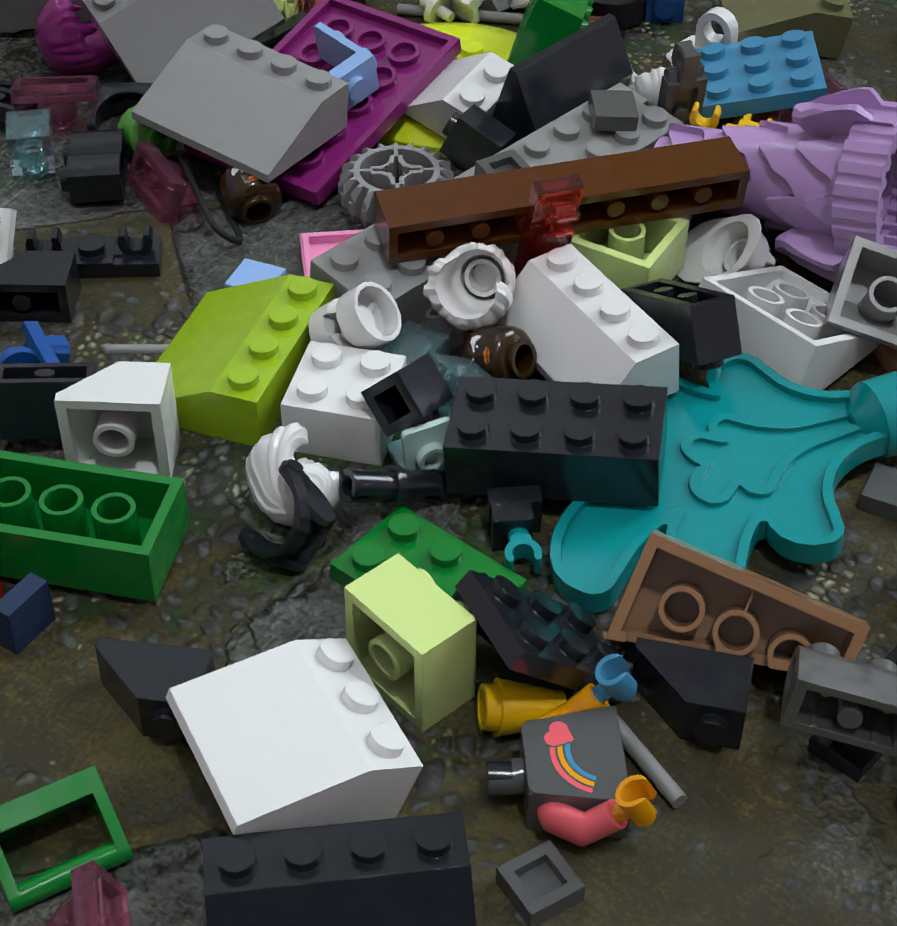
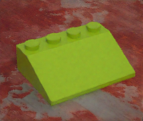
M288 274L207 292L156 362L171 363L179 428L253 447L262 436L270 434L281 417L280 404L311 341L308 328L311 314L335 299L334 284L314 280L306 276Z

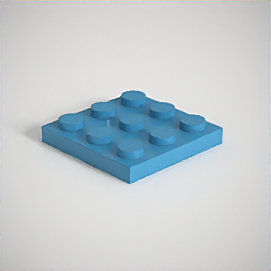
M789 30L780 36L767 38L751 36L743 39L741 42L729 44L713 42L696 49L701 54L700 61L704 65V74L708 79L701 113L702 117H712L716 105H720L722 111L720 119L743 116L748 113L756 114L794 108L796 104L810 102L827 95V86L812 30L805 32L802 30Z

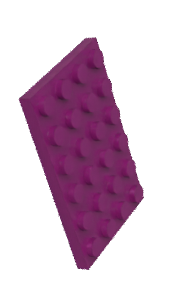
M321 0L272 50L293 56L296 60L318 70L329 72L335 67L319 56L313 26L322 22L334 31H340L347 39L361 48H367L374 55L377 61L376 71L380 88L347 111V127L276 177L280 190L319 206L338 186L342 165L350 162V156L362 154L363 148L366 147L372 149L408 110V106L461 52L460 38L352 0ZM184 144L185 151L225 168L231 166Z

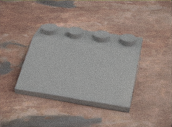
M81 0L90 20L135 83H154L184 42L212 24L224 26L231 32L257 41L285 23V18L273 0Z
M212 24L184 42L131 113L133 120L269 183L347 127L349 83L332 76L325 70H318L304 64L293 56L285 55L263 46L259 41L247 39L229 31L224 26Z

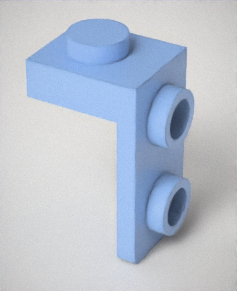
M322 22L313 26L319 56L335 67L329 73L349 83V110L380 88L376 71L377 61L367 48H361L353 43L340 31H334Z

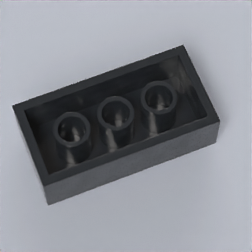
M460 376L443 443L447 492L486 495L488 488L540 485L543 499L659 506L667 438L668 387Z

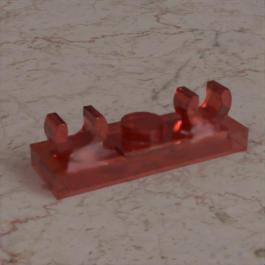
M580 174L534 181L532 183L514 264L517 277L529 260L548 253L555 248L571 244L585 188Z

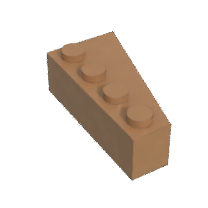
M654 529L649 535L605 639L636 643L637 637L750 657L754 658V664L788 671L791 658L798 645L808 648L814 643H829L838 649L841 657L856 661L869 633L870 626L861 618Z

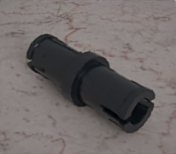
M385 465L382 469L378 470L346 468L343 470L344 474H340L339 494L345 503L382 502L386 507H398L404 502L438 503L442 501L441 497L445 496L447 488L445 475L439 469L410 470L404 469L400 465Z

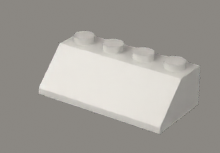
M567 244L555 248L528 261L515 280V290L512 295L513 302L510 309L505 312L503 318L499 319L495 325L515 326L526 332L537 352L535 368L547 381L668 387L667 396L679 391V343L573 245Z

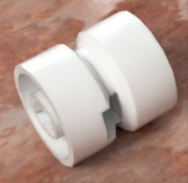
M372 281L363 282L344 293L340 298H335L318 308L311 314L308 322L311 341L334 343L336 345L366 350H376L394 340L399 335L402 326L401 314L396 301L383 286Z

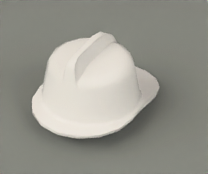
M741 214L733 217L712 219L692 229L687 237L684 266L677 273V276L687 283L698 284L701 282L702 277L773 267L776 260L769 252L770 248L767 239L761 233L760 220L753 214Z

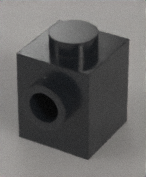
M473 104L462 115L455 112L442 131L447 138L439 152L447 156L456 168L467 171L475 166L477 160L493 156L507 148L517 133Z
M429 353L361 392L386 437L409 425L415 427L441 418L442 416L438 408L454 398Z

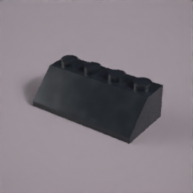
M609 13L509 69L492 116L517 133L510 145L587 102L590 90H607L620 82L628 86L633 71L616 17Z
M462 811L202 839L207 926H476L471 862Z

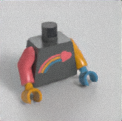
M619 654L605 656L599 661L595 669V678L599 683L598 685L589 683L565 703L538 719L526 721L521 725L519 758L486 759L487 795L523 794L526 825L530 829L545 831L578 847H585L605 837L627 838L630 820L639 827H648L655 821L657 811L649 800H653L657 796V791L647 778L642 775L628 777L616 706H609L608 699L611 697L617 701H627L636 694L637 681L628 673L630 665Z

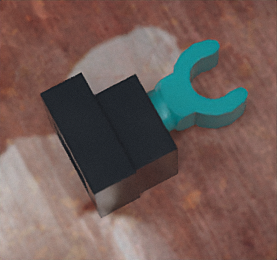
M540 485L487 489L485 521L487 533L490 536L492 552L504 551V566L511 571L514 568V561L519 558L530 560L533 564L534 573L538 574L541 571L542 549L533 540V533L541 532L543 498Z

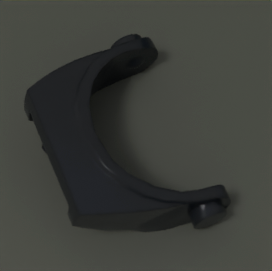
M105 83L98 92L91 118H87V131L100 130V126L104 121L118 114H123L127 109L137 105L153 83Z
M289 459L284 460L278 468L279 473L290 487L294 499L293 524L285 542L282 545L272 543L251 528H243L238 539L241 546L255 556L262 557L278 566L298 572L306 570L337 520V517L326 496L303 471V465L296 460Z

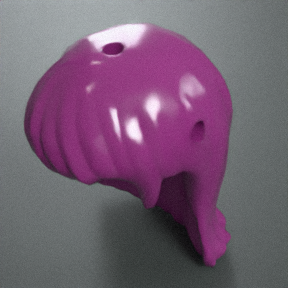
M49 0L36 20L35 39L40 54L50 67L63 74L85 76L120 63L93 23H80L79 16L74 13L82 9L80 5H73L72 0Z

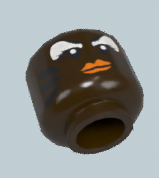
M229 166L222 174L219 183L220 190L229 214L236 221L252 225L261 224L271 219L279 209L282 194L276 178L267 183L233 166Z
M494 325L477 328L470 334L465 343L462 358L468 377L528 380L536 367L537 352L530 337L524 330L515 326Z

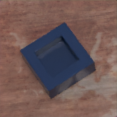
M30 572L0 599V645L17 655L56 619L47 580Z

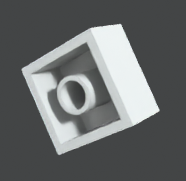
M310 341L280 404L282 426L285 427L291 423L298 422L300 426L305 427L308 431L309 444L298 447L295 452L382 466L388 451L387 445L392 441L394 434L386 437L361 392L406 366V356L385 353L379 350H366L336 345L334 343Z

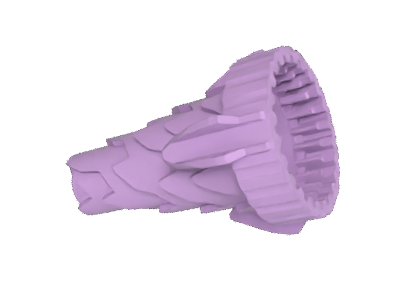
M859 87L821 96L810 102L796 104L793 108L792 119L797 124L760 120L759 127L723 125L722 129L669 123L667 136L660 137L654 148L730 136L750 169L743 206L719 211L734 216L753 214L759 220H765V228L786 231L775 239V250L789 256L802 267L834 282L842 257L855 236L897 249V102L884 101L874 88Z

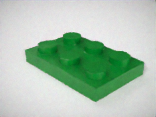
M403 505L330 563L331 579L343 587L399 553L417 569L421 568L428 572L435 584L450 597L457 590L455 586L469 570L478 573L484 572L492 578L501 575L509 579L517 587L527 590V580Z

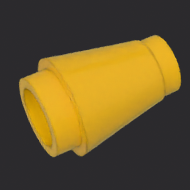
M497 677L493 683H481L477 695V722L480 731H492L494 737L520 733V726L526 721L536 720L567 701L565 692Z

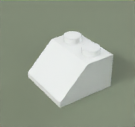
M493 52L453 60L408 106L405 114L446 139L447 136L442 131L455 112L462 115L475 104L491 116L493 115L508 71L514 65Z
M118 361L56 393L54 404L65 460L172 477L181 438L171 363Z

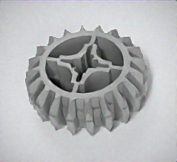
M396 142L391 146H384L378 143L376 149L363 148L362 154L351 155L350 162L342 165L340 181L338 182V195L341 197L344 214L351 216L352 223H363L364 229L374 224L375 191L450 180L454 178V174L451 170L450 162L443 160L441 153H430L429 147L415 148L413 143L407 146L398 145Z

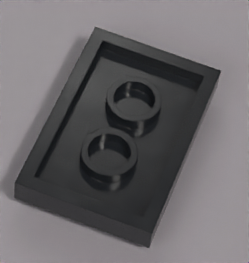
M469 570L455 586L510 670L580 691L589 683L599 684L595 678V669L601 659L610 654H618L611 646L602 642L593 630L596 626L593 617L583 607L574 602L566 605L553 600L539 589H534L530 592L517 587L509 579L501 575L492 578L473 570ZM612 697L608 699V701H612V702H615V703H618V704H621V702H622V701H617V700L613 699Z

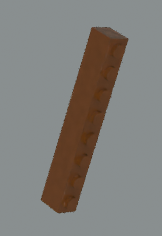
M730 136L378 190L375 191L374 228L388 264L449 255L458 246L470 242L484 243L485 245L495 244L498 247L742 207L750 169Z

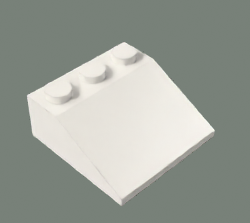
M782 265L707 276L701 279L699 287L735 296L742 353L758 357L779 375L798 385L824 390L880 344L826 325L830 293Z
M346 638L294 640L169 688L165 697L233 835L396 818L423 768V764Z

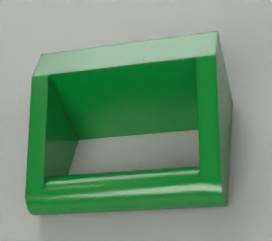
M95 765L0 805V841L89 804L109 842L17 884L0 846V889L12 914L133 860L132 851Z

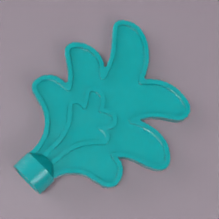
M742 353L723 359V366L708 370L705 387L679 377V391L667 396V438L659 506L572 501L559 518L551 539L550 569L554 589L567 603L574 602L583 607L587 612L597 613L611 608L633 575L649 535L654 529L748 569L750 556L758 540H766L769 546L780 556L794 562L817 564L834 560L842 553L845 530L833 494L838 483L850 470L868 460L882 461L897 456V371L857 382L852 386L851 390L826 391L793 383L779 375L758 357Z

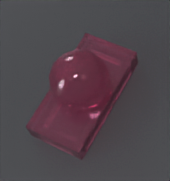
M98 76L17 78L10 88L11 104L37 103L38 116L47 127L56 130L68 128L75 122L78 116L76 102L96 101L99 92Z

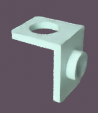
M445 416L402 431L401 439L388 443V453L395 465H400L404 469L410 470L439 469L445 474L443 443L449 417Z

